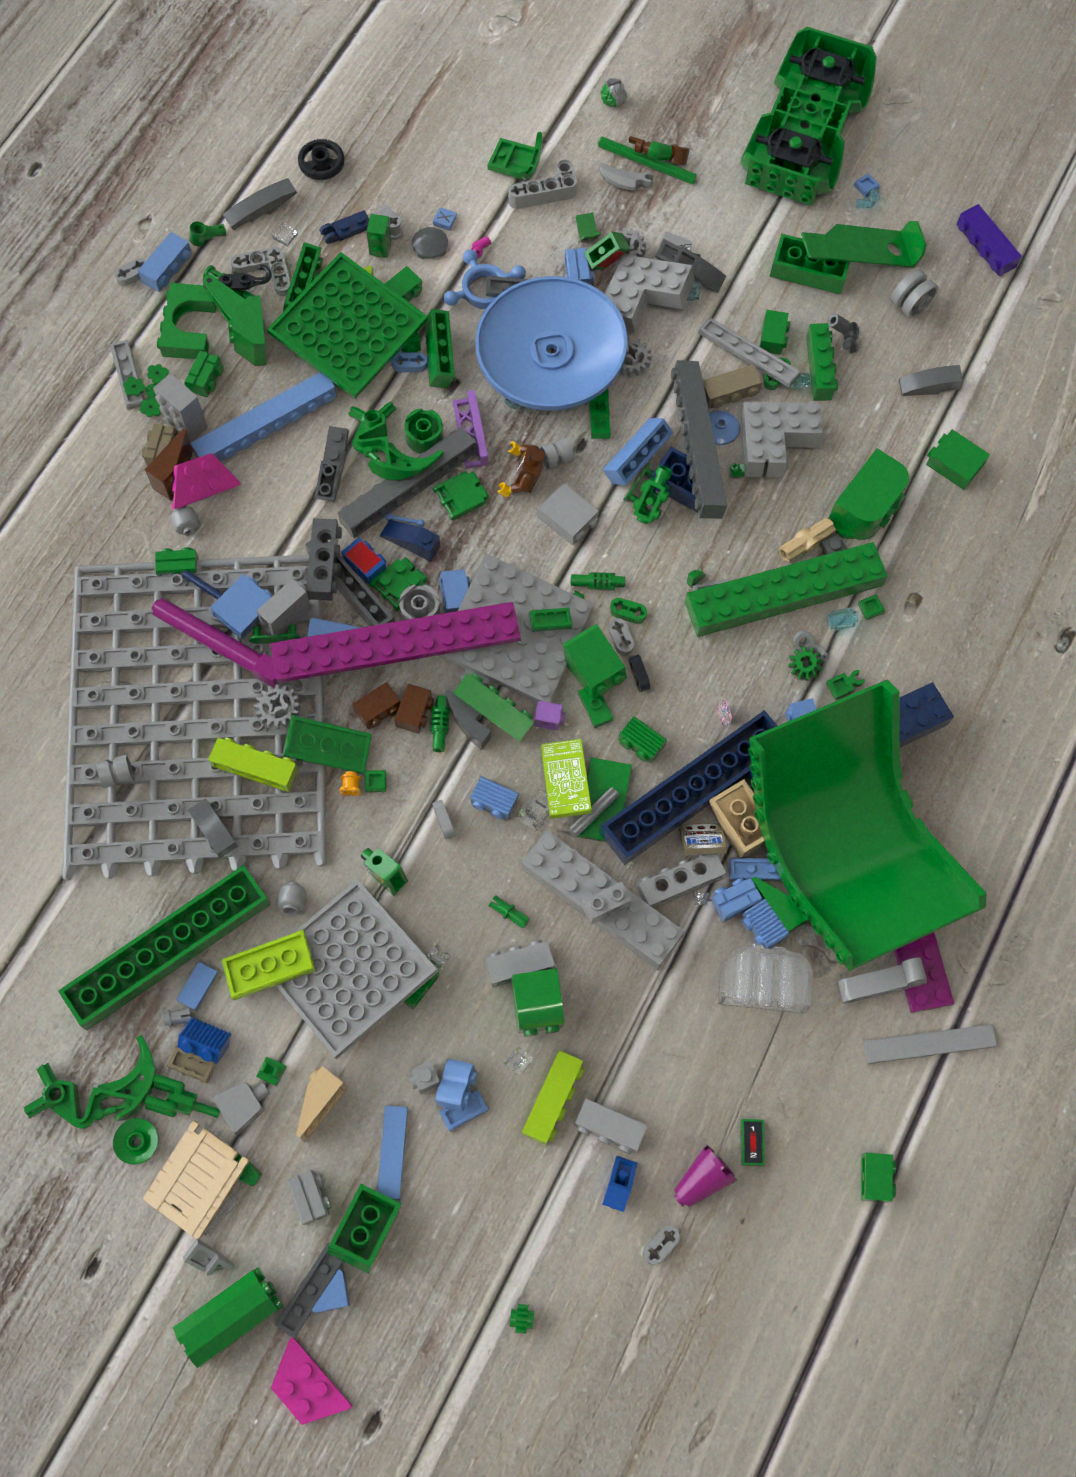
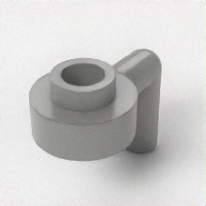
M802 630L794 635L793 644L796 649L801 651L802 646H805L806 651H809L813 647L814 651L820 653V658L823 661L828 660L829 656L825 648L814 642L810 632ZM806 637L805 641H799L801 638Z

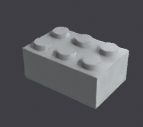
M171 373L153 388L156 394L155 399L160 405L159 410L164 415L163 420L168 426H174L178 433L183 428L186 429L191 442L208 428L198 397Z

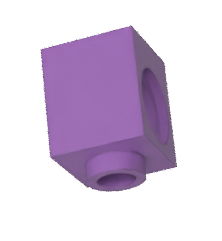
M538 700L534 726L558 731L559 724L563 725L565 719L562 705Z

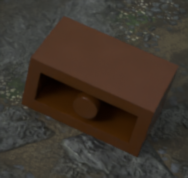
M386 682L354 702L353 708L368 730L371 727L379 726L383 719L388 716L396 715L401 702Z
M407 684L395 717L396 727L417 734L420 733L421 728H425L428 719L426 716L427 710H431L434 703L431 690Z

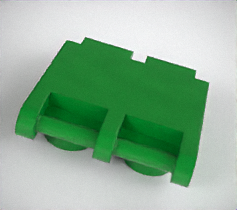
M465 471L434 486L432 489L441 499L442 506L446 507L451 520H455L485 505V500L489 498L487 491L480 484V480L474 471L471 473Z
M405 557L401 561L396 559L375 577L369 585L372 588L375 587L382 594L381 597L384 600L387 599L394 606L393 608L398 611L400 610L399 601L402 592L411 585L423 586L428 579L419 569L415 570V565ZM378 584H380L386 591L384 592V591L378 586ZM390 595H391L395 600H397L398 603H396V602L390 597Z

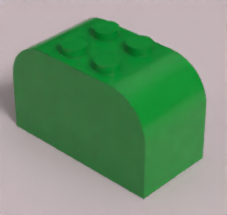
M876 448L836 500L828 519L852 534L854 539L865 540L873 537L880 527L883 529L886 527L891 515H894L899 509L900 503L905 497L903 493L909 482L907 469L903 464Z
M557 968L513 974L511 986L518 1033H523L524 1037L537 1035V1031L545 1030L546 1034L559 1032L560 1028L564 1025V1013Z

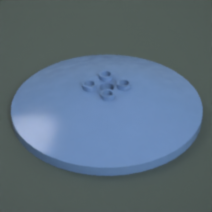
M537 277L511 286L489 304L477 327L475 340L476 355L479 367L486 380L499 394L508 400L532 409L563 410L593 400L615 381L626 358L627 331L622 315L616 305L597 288L568 277ZM553 348L556 352L550 354L547 350Z

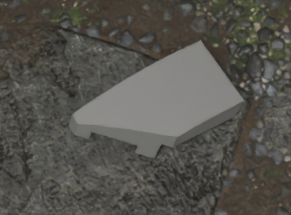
M199 1239L195 1240L183 1256L185 1263L202 1272L206 1271L207 1276L212 1275L214 1271L225 1268L228 1271L234 1267L230 1260Z

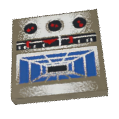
M720 823L684 824L679 826L684 855L727 853L726 841Z

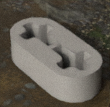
M137 258L116 269L114 275L117 283L121 286H127L139 280V268L137 267H141L146 260Z
M619 618L613 619L608 629L616 651L620 655L627 656L633 652L634 640L626 622ZM615 625H617L619 628L622 627L620 635L617 629L614 630ZM622 639L624 640L625 644L628 645V649H625V647H621Z
M443 801L433 802L432 806L444 838L448 839L455 836Z
M665 1226L657 1233L644 1249L643 1256L647 1263L656 1265L663 1261L679 1241L680 1235L678 1230L673 1226ZM664 1231L674 1232V1242L668 1241L665 1245L661 1243L665 1238ZM659 1245L661 1247V1250L658 1252L659 1259H649L650 1252L648 1250L650 1248L654 1250Z

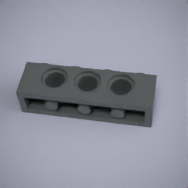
M313 518L306 585L309 600L333 601V593H337V581H334L335 575L339 573V564L336 563V557H340L338 539L342 538V527L338 526L337 519ZM324 540H331L328 543H323ZM322 558H329L327 561H320ZM321 576H327L326 579H319Z

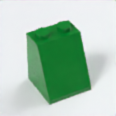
M597 624L562 644L567 668L593 699L604 695L609 689L622 684L627 679L624 664Z

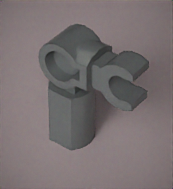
M838 314L830 316L828 319L829 326L844 336V349H850L851 354L857 352L858 344L856 340L859 334L857 323L854 321L849 323L848 320Z

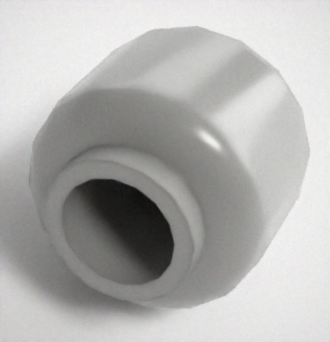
M185 505L173 510L170 519L176 533L185 536L194 534L195 530L199 527V520L194 509Z
M289 882L279 889L277 906L282 913L297 915L298 912L304 909L305 889L296 882Z

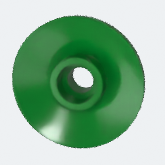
M134 1118L125 1121L118 1127L113 1137V1149L116 1156L127 1164L136 1165L146 1162L154 1155L158 1147L157 1130L149 1121ZM137 1138L141 1139L139 1146L134 1145V1141Z

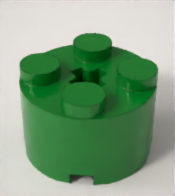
M422 408L416 409L407 415L404 431L406 443L410 449L420 455L422 452H426L433 447L436 442L443 440V424L438 413L430 409L429 411L423 410Z

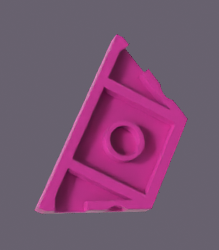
M212 453L174 466L175 481L172 489L174 491V500L171 503V508L173 510L239 486L241 483Z
M291 1337L271 1386L274 1393L301 1425L350 1409L352 1404L299 1342Z

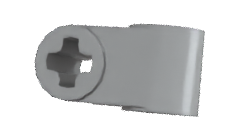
M386 204L372 213L389 216L391 239L401 238L403 229L401 228L402 221L400 216L394 213Z

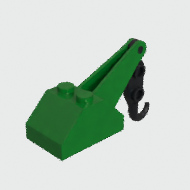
M259 265L258 268L266 272L264 277H255L246 273L224 274L218 279L212 275L204 276L203 288L228 322L230 344L234 343V351L254 366L266 365L260 295L248 296L244 299L233 290H248L254 286L268 283L272 278L271 270L267 266Z

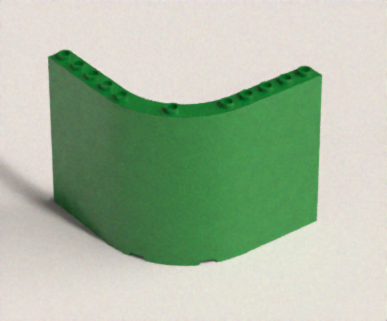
M888 679L749 738L750 748L748 751L752 762L750 769L753 774L751 784L754 789L753 801L756 806L754 815L759 822L769 852L767 853L768 860L775 866L790 894L792 904L795 907H799L803 918L806 921L809 920L815 933L821 935L826 947L829 950L832 949L838 962L841 965L844 964L848 971L986 908V892L931 834L921 818L916 819L911 810L914 805L908 791L902 789L900 779L903 778L900 764V692Z

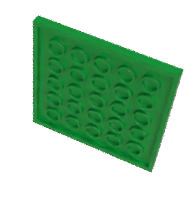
M340 252L267 328V332L356 399L428 321V316Z

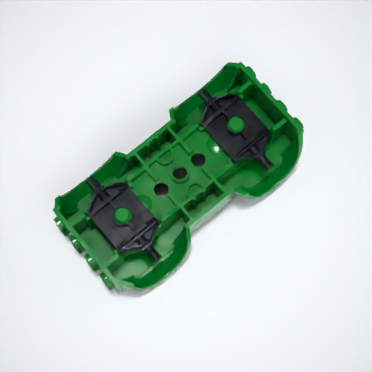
M808 26L796 33L774 80V84L780 92L771 113L761 115L740 161L742 167L747 171L746 185L813 206L817 195L827 194L834 190L839 178L844 155L845 141L841 134L849 114L863 112L871 97L877 56L872 46ZM818 95L821 100L814 102L811 100V97ZM811 108L814 112H809L807 109ZM807 122L810 127L804 129L800 126V123Z

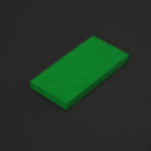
M291 715L282 756L363 775L372 734Z
M591 757L587 777L591 806L611 787L619 793V796L577 837L606 842L599 833L603 823L624 809L631 764Z

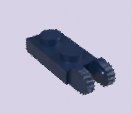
M363 210L332 224L327 223L321 226L319 231L321 235H326L324 241L327 244L338 240L342 241L367 231L369 217L366 211Z

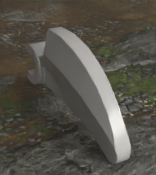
M605 163L599 164L601 175L618 188L635 191L636 186L639 184L645 187L651 186L653 175L651 172H629L611 167Z

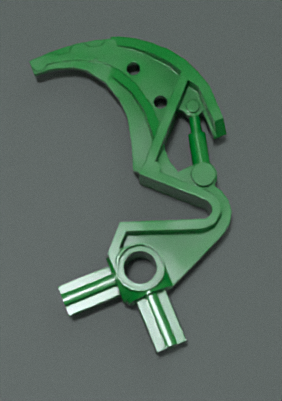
M391 401L385 404L379 411L368 410L364 412L352 406L348 415L361 422L353 439V447L359 453L364 454L365 457L371 458L368 466L372 473L393 481L408 478L422 472L444 454L443 451L438 450L435 454L426 458H413L401 453L392 442L388 443L386 418L396 410ZM384 452L387 462H381L375 453Z
M140 1035L136 1038L140 1048V1059L135 1068L119 1080L98 1085V1088L93 1087L85 1115L82 1119L78 1085L73 1082L57 1080L49 1063L39 1066L36 1070L45 1088L43 1089L42 1097L23 1107L29 1119L50 1108L74 1127L85 1129L90 1127L95 1120H102L104 1116L117 1113L122 1109L125 1110L115 1116L117 1121L125 1120L137 1113L145 1104L147 1095L151 1094L154 1086L153 1080L156 1075L152 1054L143 1036ZM144 1076V1080L140 1081V1077ZM128 1089L131 1090L130 1094H126ZM57 1090H61V1097L58 1100L54 1101V1092ZM108 1097L125 1100L123 1105L117 1107L115 1105L102 1109L100 1105Z

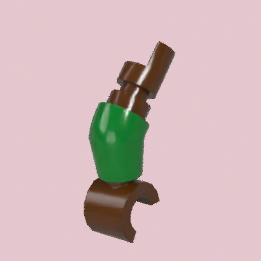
M633 136L629 137V143L635 144V152H644V155H647L650 159L669 160L679 165H686L690 148L679 147L677 144L667 145L655 141H647L646 143L645 140Z

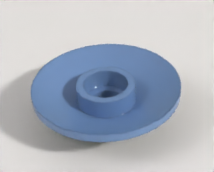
M725 411L709 413L715 444L726 445L733 442L739 434L737 419Z

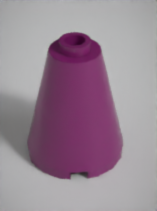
M709 1145L703 1147L674 1189L676 1192L674 1198L682 1207L685 1204L691 1207L737 1181V1178L734 1177L735 1175L723 1160L713 1154L715 1151Z

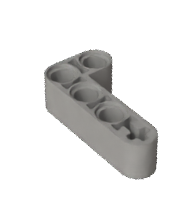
M569 160L559 161L557 164V175L554 177L511 185L508 189L510 207L519 209L574 198L577 194V177L572 162Z
M918 957L905 960L898 966L845 978L837 983L843 1003H851L923 985L927 982V977L922 960Z

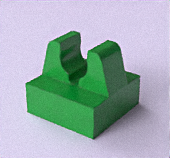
M266 1056L256 1077L277 1087L287 1066Z

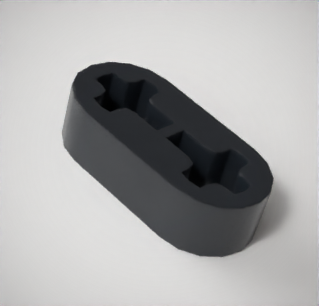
M640 655L630 656L629 665L639 692L650 690L649 678Z

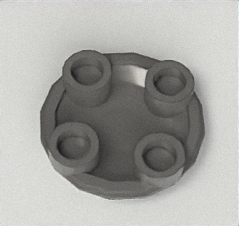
M426 227L415 233L412 239V246L421 259L444 256L448 247V238L442 230L435 227Z

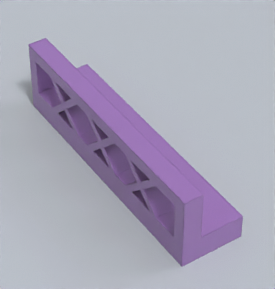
M475 390L467 391L466 399L453 401L458 429L462 427L461 424L465 419L472 423L469 430L465 429V431L476 440L478 450L476 455L480 459V461L469 462L468 459L464 461L466 469L488 465V453ZM469 405V410L465 414L458 410V406Z

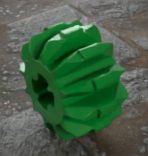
M802 646L801 652L795 649V656L790 655L789 657L792 662L788 664V667L795 668L791 672L792 675H795L797 672L799 673L798 680H801L802 676L805 675V680L809 681L810 675L816 678V671L821 672L822 670L819 665L823 663V660L816 659L820 656L819 652H816L814 655L812 654L813 647L809 649V652H806V647ZM804 660L809 661L807 667H803Z

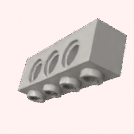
M700 854L697 856L698 858L692 861L690 859L681 861L678 864L679 866L673 869L671 867L662 869L659 875L643 877L640 879L637 889L642 900L651 907L656 908L724 879L726 871L717 854ZM696 867H701V868H703L704 871H705V874H702V875L697 874V873L695 872L694 868H696ZM675 876H684L686 882L679 883L675 879ZM658 883H663V884H665L666 887H667V890H665V891H660V890H658V889L656 888V884H658Z

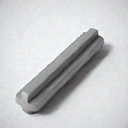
M611 787L591 806L592 813L582 815L570 827V831L575 836H579L619 796V793Z

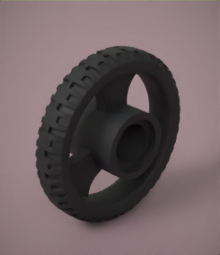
M327 139L313 140L306 143L300 149L298 165L307 177L315 180H326L340 173L344 166V153L341 147L333 141ZM328 149L333 150L338 158L331 159ZM312 150V160L305 162V156Z

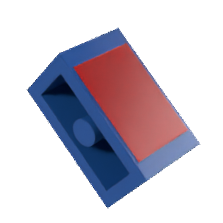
M359 537L341 551L342 558L368 585L386 569L385 558L381 554H376L372 546L367 541L363 542Z

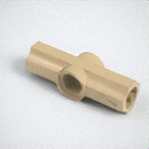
M825 517L812 527H805L800 530L792 540L779 547L778 551L782 559L789 563L804 552L809 553L813 551L821 541L835 533L834 523Z

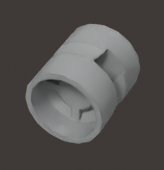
M567 437L556 440L555 444L550 442L540 446L541 451L545 452L544 464L548 470L558 467L560 462L567 464L574 461L573 449Z
M127 755L115 757L113 762L109 759L97 762V771L103 788L115 786L117 781L126 783L134 780L132 766Z

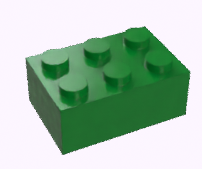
M360 1184L328 1246V1254L369 1274L400 1212L402 1203Z

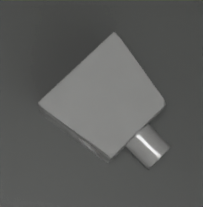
M243 1082L212 1098L233 1133L238 1136L265 1111L260 1101L270 1095V1092L264 1083L252 1090L247 1082Z

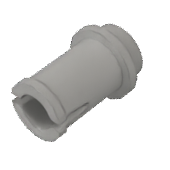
M190 1008L171 1012L167 1010V1012L163 1013L164 1025L172 1027L174 1024L189 1022L192 1017H182V1015L191 1014Z

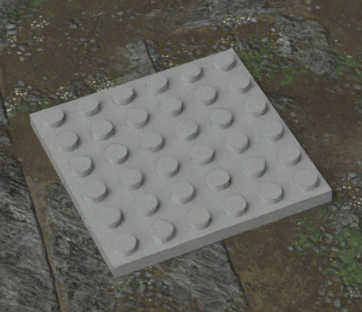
M485 553L458 611L513 602L521 641L438 656L486 677L535 702H538V700L550 702L567 665L562 644L581 633L593 604ZM570 609L571 629L532 632L529 617L530 610Z
M357 879L295 931H305L316 971L278 984L276 987L330 1053L338 1059L438 973V970Z

